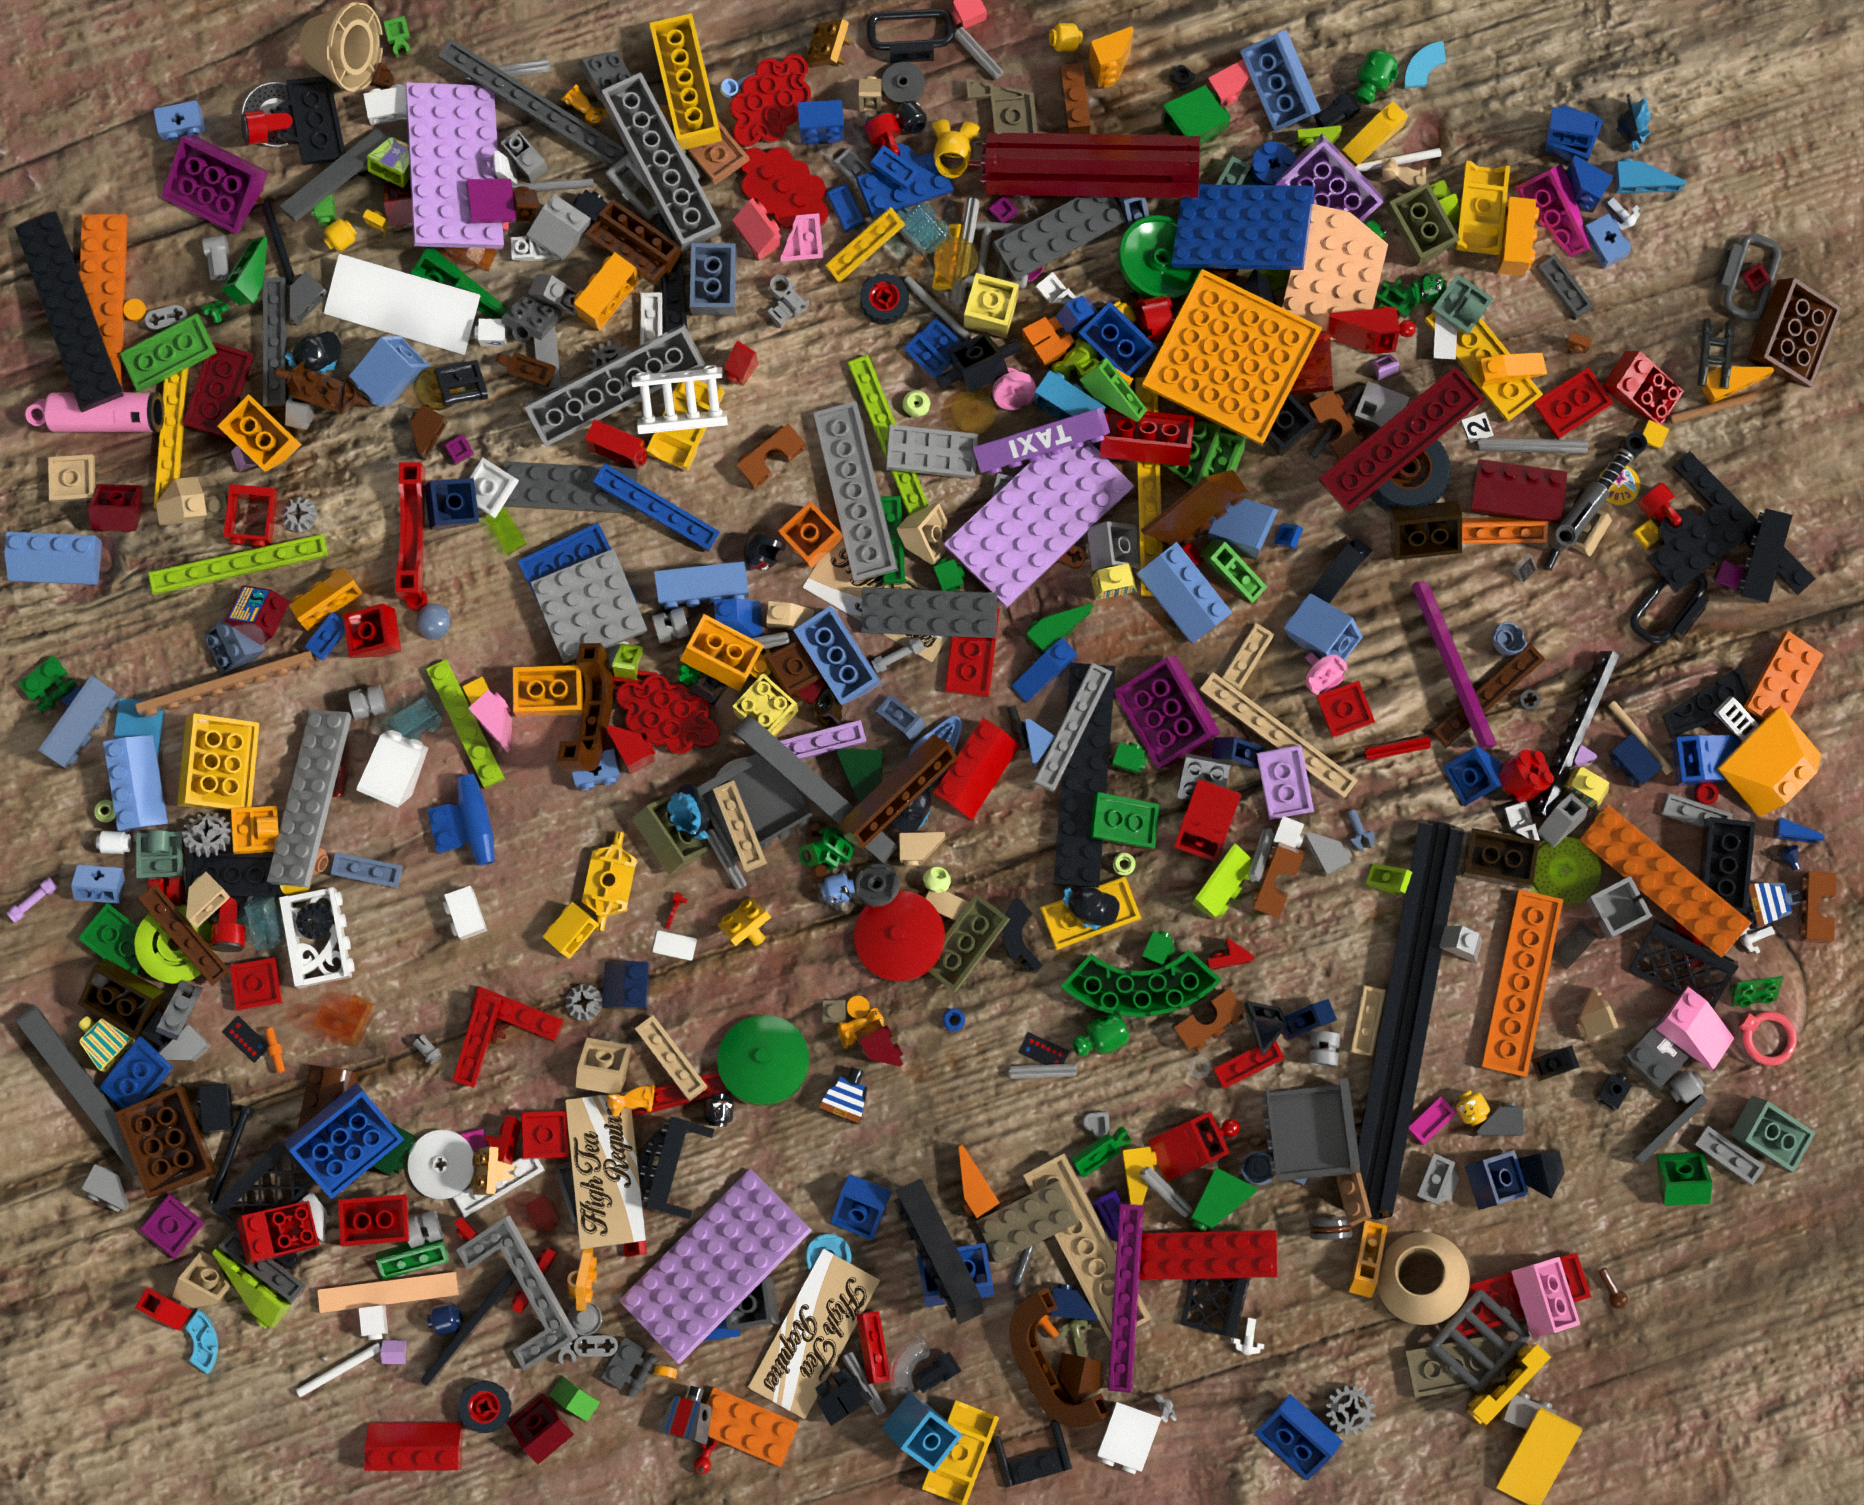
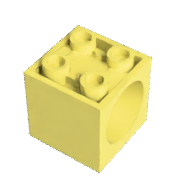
M976 273L964 313V327L1007 338L1018 300L1019 284Z
M762 674L732 706L735 715L743 721L747 715H750L774 737L798 712L797 703L765 674Z

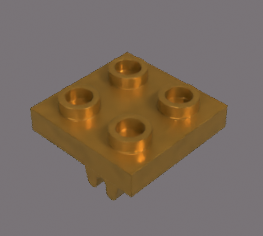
M839 19L816 24L812 32L813 37L810 47L806 52V61L809 67L845 64V60L839 54L842 46L851 44V40L845 36L849 22Z
M499 1147L476 1148V1152H474L472 1157V1164L475 1166L474 1176L471 1178L473 1195L495 1194L496 1181L514 1178L513 1175L508 1174V1170H514L515 1167L498 1161Z

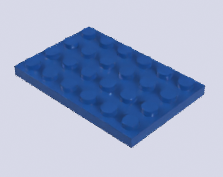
M1199 184L1198 198H1181L1171 263L1173 268L1304 270L1315 193L1314 186Z

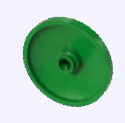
M1147 216L1133 223L1120 240L1118 264L1127 283L1139 294L1147 298L1162 295L1164 297L1169 296L1171 301L1184 297L1191 291L1201 270H1204V268H1173L1171 263L1178 220L1167 216Z
M758 1015L740 1021L727 1032L719 1047L717 1066L723 1084L734 1097L750 1105L770 1106L787 1100L802 1086L808 1074L809 1051L802 1034L794 1025L776 1016Z

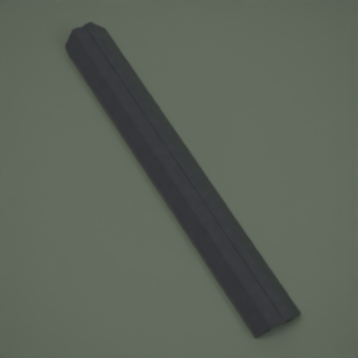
M1419 820L1410 865L1412 875L1404 897L1358 1142L1360 1173L1372 1215L1370 1219L1374 1220L1392 1217L1441 960L1442 949L1439 946L1444 928L1448 922L1464 836V829L1434 820Z

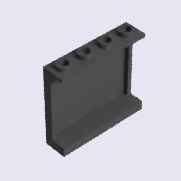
M757 754L752 755L697 787L700 799L706 801L709 806L710 820L732 856L733 861L738 859L741 862L713 791L714 788L733 780L736 782L762 850L770 846L771 842L769 840L776 836L780 840L791 833L789 829L797 825L801 828L811 822L809 817L812 816V813L800 792Z
M1348 1078L1339 1079V1085L1269 1092V1087H1265L1266 1096H1262L1263 1110L1268 1109L1269 1117H1264L1266 1131H1271V1138L1267 1139L1268 1152H1273L1274 1160H1270L1271 1174H1276L1277 1182L1360 1173Z

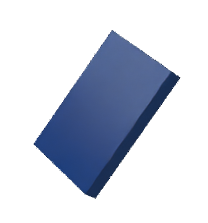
M138 1037L98 1088L119 1108L125 1109L149 1099L174 1067L145 1039Z

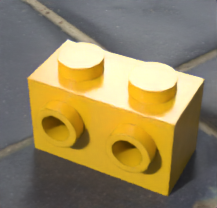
M572 902L563 909L560 917L548 927L543 938L570 959L599 923Z

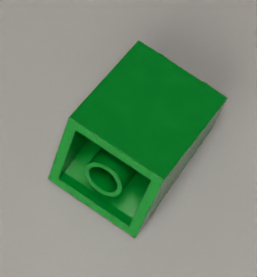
M1204 85L1164 104L1161 122L1171 135L1200 136L1201 146L1229 128L1231 117L1225 107L1221 108L1217 102L1218 97L1213 90L1209 91L1207 86Z
M1216 1167L1213 1169L1189 1218L1193 1222L1191 1226L1203 1232L1206 1229H1212L1253 1196L1258 1188Z

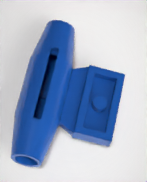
M475 774L457 777L458 806L445 804L427 809L436 851L438 854L459 849L467 842L477 866L494 863L493 831L486 801Z

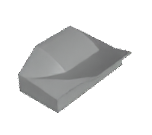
M1435 1153L1432 1154L1416 1197L1435 1205H1439L1444 1201H1451L1460 1179L1454 1168L1455 1162Z

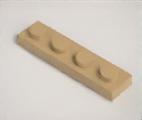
M733 780L714 788L713 791L744 870L748 872L767 864L736 782Z
M654 1015L635 1028L636 1032L688 1101H691L708 1088Z

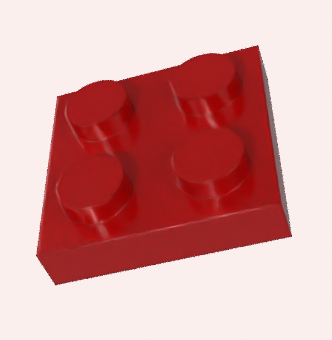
M1359 680L1316 696L1332 739L1375 723Z
M275 957L230 965L236 1011L283 1003L277 959Z
M567 1111L521 1113L522 1160L569 1158Z

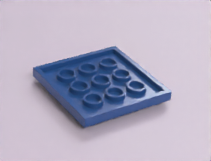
M597 522L519 560L518 563L537 600L531 585L532 581L609 551L611 547ZM632 591V594H633V596H634V598H635V601H636V603H637V599H636V597H635V595H634V593H633V591Z

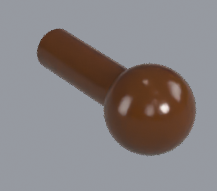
M1606 1267L1600 1269L1598 1273L1611 1294L1609 1297L1610 1304L1616 1309L1624 1308L1628 1303L1626 1293L1618 1290Z

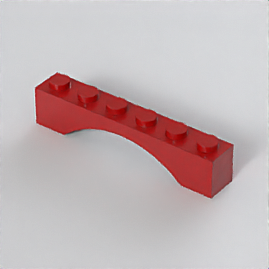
M399 462L400 546L396 568L395 593L400 599H422L425 515L424 486L426 469L422 462Z

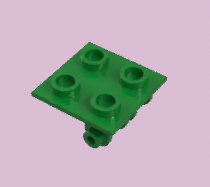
M1783 976L1737 982L1733 987H1729L1730 995L1734 996L1732 1007H1747L1755 1003L1768 1004L1777 1000Z

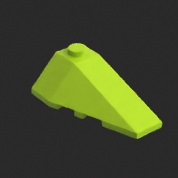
M214 1249L212 1254L251 1313L257 1317L255 1321L265 1329L268 1326L275 1328L292 1305L278 1297L218 1249Z

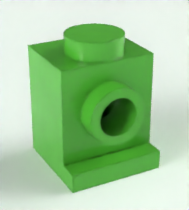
M333 193L311 210L312 216L316 217L319 226H328L337 220Z

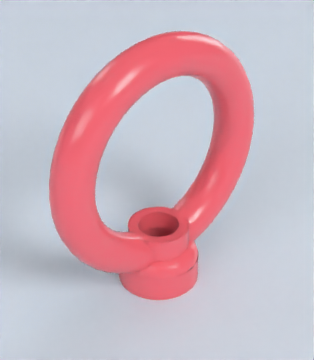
M1764 1011L1752 1015L1748 1012L1738 1025L1743 1030V1044L1747 1053L1753 1060L1762 1065L1776 1066L1782 1064L1792 1056L1796 1048L1797 1036L1795 1028L1789 1019L1780 1013ZM1762 1021H1776L1785 1029L1787 1045L1781 1054L1774 1057L1764 1056L1754 1047L1752 1034Z

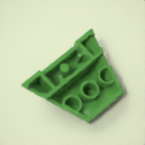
M1194 422L1189 467L1163 465L1194 487L1207 476L1230 470L1236 472L1244 452L1246 438L1217 423Z

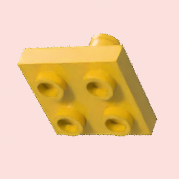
M752 896L750 899L741 902L735 911L725 915L717 925L735 946L747 937L754 946H757L765 939V936L758 928L767 922L771 916Z

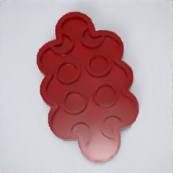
M790 54L781 62L773 58L763 59L758 63L755 75L748 76L741 85L742 93L737 94L731 100L729 107L731 115L737 120L732 129V136L740 146H754L760 139L767 143L777 142L783 137L786 126L793 125L799 117L798 103L809 102L811 98L810 87L804 81L808 73V64L802 56Z
M781 147L773 148L767 154L759 148L745 150L750 161L741 166V170L746 175L742 181L743 193L748 199L753 198L758 203L761 202L767 211L766 215L775 216L779 226L785 229H792L796 215L819 213L820 226L822 227L827 222L828 209L822 201L826 193L825 183L820 177L810 175L809 167L805 162L793 161L792 154L787 149Z
M651 675L641 685L631 681L625 682L617 689L616 700L619 706L627 711L625 724L628 730L645 735L653 746L666 745L673 754L685 755L691 751L694 745L701 748H710L718 741L720 736L719 728L714 721L709 719L711 712L709 702L697 694L690 695L689 690L683 684L675 683L670 685L663 676Z

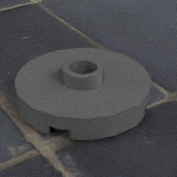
M898 62L886 69L881 85L886 98L892 103L894 102L899 105L904 101L919 100L925 88V80L919 67L909 62ZM901 80L907 81L905 85H901L899 82Z
M874 863L868 865V868L864 871L861 870L855 880V891L865 905L872 907L884 906L897 896L900 890V879L891 866L883 863Z

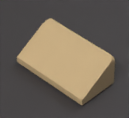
M1598 510L1571 547L1587 556H1591L1612 521L1609 514Z

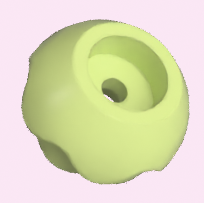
M913 390L905 395L902 406L905 412L911 417L916 418L928 413L930 399L923 391Z
M932 867L925 872L923 882L927 889L940 893L949 888L951 878L945 869Z

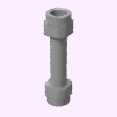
M919 637L909 640V645L883 658L881 655L871 661L876 672L879 673L887 670V665L913 652L915 655L925 649Z

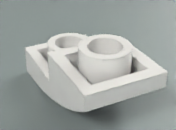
M526 236L511 237L512 260H559Z

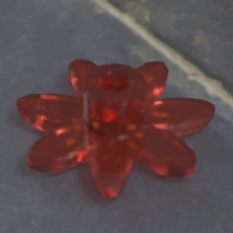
M496 1018L495 1030H493L490 1038L492 1044H495L497 1036L506 1039L505 1034L501 1030L509 1027L508 1024H500L502 1020Z

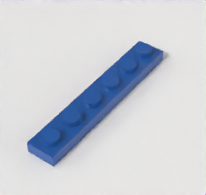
M605 463L593 481V484L707 552H709L720 534V531Z

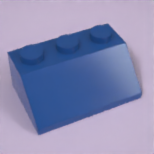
M1111 302L1078 333V338L1089 344L1096 351L1100 360L1107 357L1114 368L1130 377L1157 350V347Z
M980 1243L956 1247L981 1298L994 1296L986 1244ZM917 1254L925 1307L946 1304L944 1298L940 1299L934 1279L931 1280L927 1274L924 1259L920 1260Z
M1291 1394L1276 1407L1255 1432L1264 1443L1306 1481L1335 1454L1343 1442Z

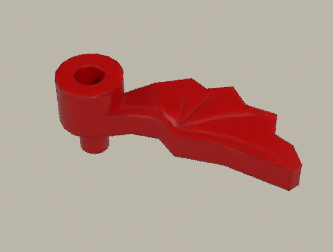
M678 892L674 894L672 901L675 904L665 929H670L680 903L687 904L688 899L683 898V894Z

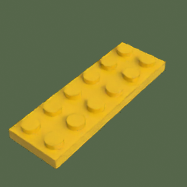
M1431 313L1424 321L1435 333L1436 314ZM1480 318L1468 336L1457 329L1456 360L1508 423L1532 405L1534 401L1541 398L1543 394L1530 378L1481 387L1477 370L1480 359L1510 353L1482 318Z

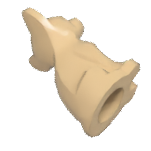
M1389 158L1388 163L1382 168L1383 176L1379 178V182L1397 180L1406 190L1412 191L1426 184V167H1422L1420 170L1399 167L1395 159Z

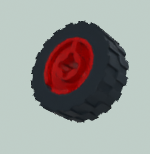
M879 273L874 277H870L864 283L863 289L860 292L861 308L864 310L865 316L869 317V320L875 321L880 325H889V323L897 322L907 312L909 305L907 286L896 275ZM882 296L888 297L886 303L881 299Z
M481 1381L470 1385L463 1392L464 1394L459 1400L460 1405H458L459 1415L463 1419L465 1426H468L470 1430L477 1433H490L502 1428L508 1421L512 1411V1402L509 1399L508 1392L504 1390L505 1388L490 1381ZM485 1402L490 1407L486 1412L481 1409V1405Z

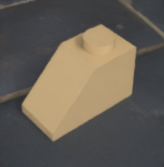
M873 76L859 79L860 112H881V79Z
M769 601L766 621L767 628L793 631L814 617V610L793 603Z
M945 832L899 833L900 863H905V867H917L918 863H923L943 843Z
M207 872L197 877L188 890L186 918L196 929L230 898L225 890Z

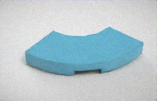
M1443 41L1427 45L1416 53L1407 67L1404 77V89L1426 87L1429 73L1437 66L1446 63Z
M198 1309L185 1326L193 1341V1353L189 1361L206 1374H209L217 1358L218 1338L215 1327L209 1317L202 1310Z

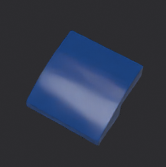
M935 317L921 333H918L907 344L904 350L936 380L935 376L943 374L951 366L947 350L962 342Z

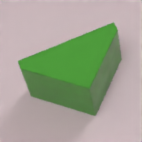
M564 1376L560 1378L549 1395L565 1409L588 1422L601 1403Z

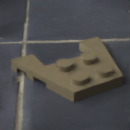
M966 79L968 101L991 99L994 133H1038L1034 94L1032 92L1009 87L1002 88L993 86L991 83L985 82L984 84L974 82L972 79ZM972 141L974 159H981L983 141Z

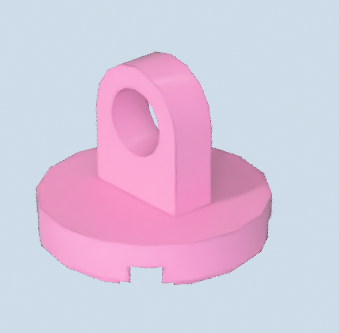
M1008 368L1009 373L1004 374L994 383L992 394L1000 408L1018 410L1021 409V406L1025 404L1028 406L1032 403L1037 388L1034 379L1029 374L1019 372L1014 368Z
M1310 652L1304 657L1312 666L1305 682L1307 688L1312 693L1320 695L1319 692L1331 691L1344 679L1345 675L1343 672L1344 670L1347 671V665L1340 656L1329 655L1319 660Z

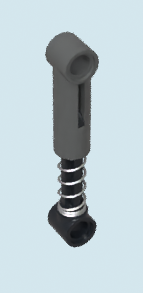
M1632 432L1621 441L1619 450L1614 455L1613 462L1608 463V468L1603 470L1602 476L1597 478V482L1590 483L1556 530L1550 535L1549 542L1553 549L1565 551L1576 542L1578 536L1609 497L1608 489L1611 485H1614L1617 477L1620 478V473L1626 470V465L1635 460L1646 449L1647 439L1642 433ZM1629 442H1634L1637 446V449H1633L1630 446ZM1581 513L1582 516H1581L1580 519L1577 521V523L1574 525V527H1572L1571 525L1573 524V522L1576 520V518H1577V517L1579 516V514ZM1559 534H1564L1567 537V542H1563Z

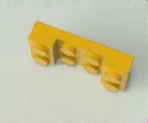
M1466 161L1463 171V188L1457 235L1460 240L1455 243V250L1499 256L1502 248L1510 166L1488 168L1477 166L1471 161Z
M698 380L693 381L697 411L699 413L708 412L710 410L708 385ZM678 382L672 394L674 412L677 415H682L688 412L685 382ZM717 387L718 402L720 404L725 392L724 388ZM707 427L655 432L646 449L647 454L688 472Z
M1525 1344L1516 1353L1518 1357L1515 1362L1521 1368H1515L1506 1377L1509 1381L1505 1385H1498L1491 1392L1493 1397L1482 1394L1476 1395L1468 1403L1470 1408L1467 1412L1479 1424L1483 1422L1487 1425L1551 1358L1538 1344Z
M955 1400L947 1422L963 1436L934 1473L931 1470L928 1471L922 1489L961 1505H966L999 1417Z

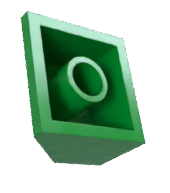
M1703 1152L1657 1154L1659 1191L1664 1206L1710 1204L1713 1183Z

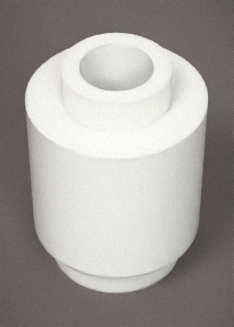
M102 831L100 835H97L96 848L100 849L101 854H124L125 852H130L131 835L121 831Z

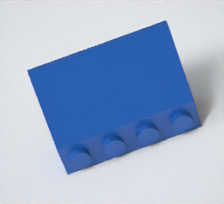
M356 1082L286 1139L284 1143L290 1153L325 1193L333 1199L399 1145L404 1138Z

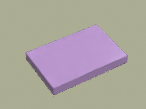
M1302 745L1256 753L1269 820L1314 812Z

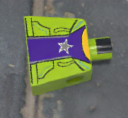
M393 137L388 138L367 156L368 172L404 188L410 179L408 137L403 142Z

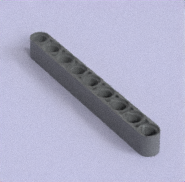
M747 715L733 731L741 741L835 824H838L855 808L750 715ZM882 831L864 847L870 855L883 864L898 848Z
M31 1004L14 1018L129 1170L135 1176H138L115 1112H117L116 1108L103 1091L98 1088L99 1086L35 1004Z

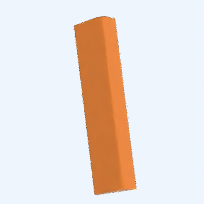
M1519 517L1462 518V544L1548 542V522Z

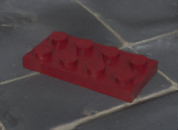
M212 342L217 353L204 360L183 425L227 438V435L218 425L237 407L254 355Z

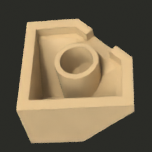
M198 477L175 479L156 502L159 526L204 521L207 513L204 494Z
M939 502L907 516L897 528L904 547L929 564L935 565L945 553L943 530H947V519Z
M1598 986L1589 990L1576 1019L1578 1022L1576 1030L1585 1041L1618 1028L1611 1006L1607 1000H1601L1599 997L1602 994Z
M201 1250L178 1278L173 1297L192 1308L218 1304L229 1290L230 1285L228 1279H225L223 1269L216 1258Z

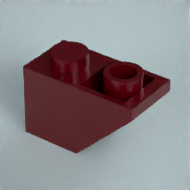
M878 1019L855 1032L869 1060L896 1066L903 1065L900 1056L904 1054L898 1043L892 1044L890 1038L893 1035L887 1024L882 1026Z

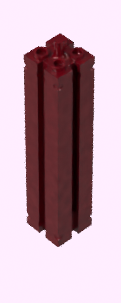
M988 133L987 141H983L981 159H970L969 168H983L981 185L986 186V195L998 193L1000 195L1198 198L1200 136Z

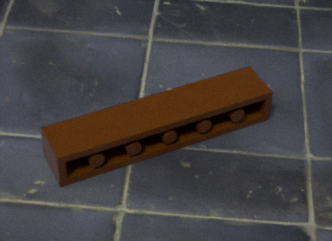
M932 734L837 824L845 839L861 849L868 845L958 759L949 742Z

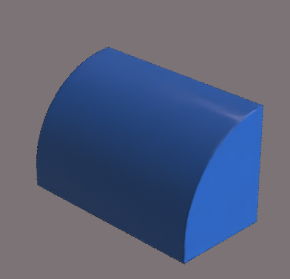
M1552 107L1546 142L1590 148L1594 137L1596 114Z

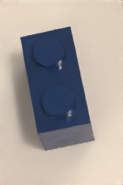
M1633 734L1628 736L1608 754L1612 765L1617 769H1621L1626 774V780L1632 786L1636 785L1638 788L1662 768V765Z

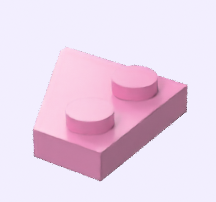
M819 213L796 215L791 233L780 258L781 262L823 258Z

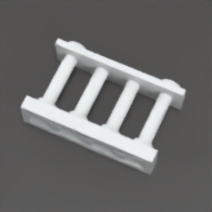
M708 365L698 370L659 374L640 372L636 376H632V387L640 386L643 416L637 422L638 434L728 425L727 410L719 408L716 378H722V367L717 368L715 365ZM707 379L710 410L699 413L696 407L693 381ZM685 382L688 407L686 414L677 415L674 412L671 383ZM662 384L666 412L662 417L652 415L649 385Z

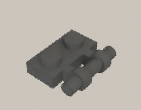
M625 1337L601 1378L622 1390L626 1382L632 1386L627 1394L635 1398L639 1390H643L644 1382L649 1373H653L654 1365L659 1357L651 1353L647 1360L641 1358L645 1348ZM638 1364L642 1366V1369L635 1379L630 1375Z

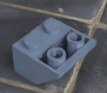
M225 617L204 635L206 644L222 675H226L256 660L266 651L264 645H259L225 623Z

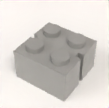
M1631 876L1586 899L1594 917L1601 918L1598 924L1607 940L1653 917L1643 898L1635 903L1632 899L1640 895V892Z

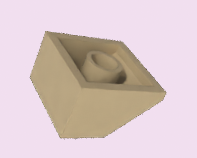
M586 1038L577 1066L576 1088L621 1095L626 1080L632 1045Z

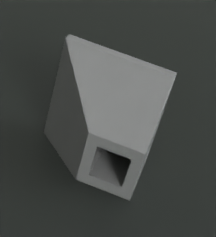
M1368 381L1353 417L1354 423L1377 431L1406 407L1410 397Z

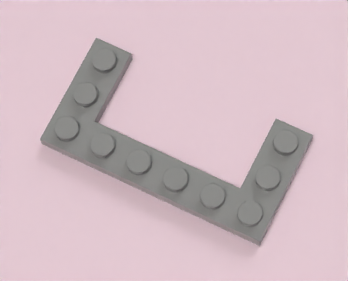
M509 1215L456 1249L468 1270L501 1249L545 1328L544 1331L513 1350L515 1357L523 1371L575 1340L578 1336Z

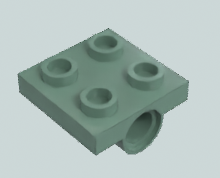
M1457 274L1431 311L1468 336L1494 298Z
M155 830L148 833H136L137 879L184 878V841L182 831Z

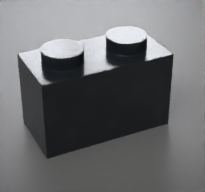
M224 1083L199 1086V1092L196 1093L197 1105L201 1106V1115H198L199 1128L206 1134L233 1131L234 1115L231 1085Z

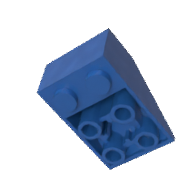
M1736 735L1676 737L1671 744L1677 786L1728 782L1717 768L1739 747L1740 739Z

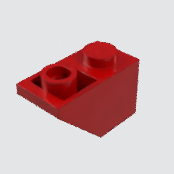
M150 1287L145 1289L135 1306L139 1311L178 1331H181L192 1312L191 1309Z

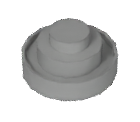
M592 1302L587 1303L585 1312L577 1311L575 1304L568 1313V1320L577 1334L588 1336L594 1334L600 1328L602 1313L599 1307Z

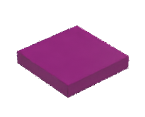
M467 179L466 186L471 223L515 222L516 215L511 179Z
M168 1194L139 1230L173 1259H176L203 1227L205 1222L172 1194Z

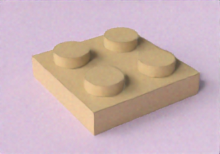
M93 454L48 457L49 501L51 503L92 499L95 491V456Z

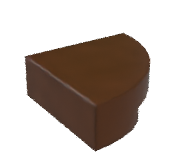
M379 63L372 79L373 85L384 89H389L394 85L392 73L382 63Z

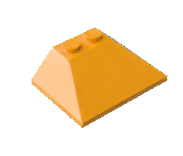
M1778 706L1717 769L1756 816L1762 817L1786 805L1818 771L1821 753L1782 706Z

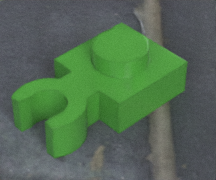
M405 16L383 21L389 44H394L393 51L395 56L399 57L398 51L400 48H405L407 54H411L409 44L405 42L411 39Z

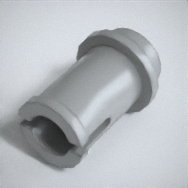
M421 1035L419 1037L420 1041L416 1039L413 1045L425 1056L427 1063L434 1064L441 1058V1050L439 1048L436 1049L425 1035Z

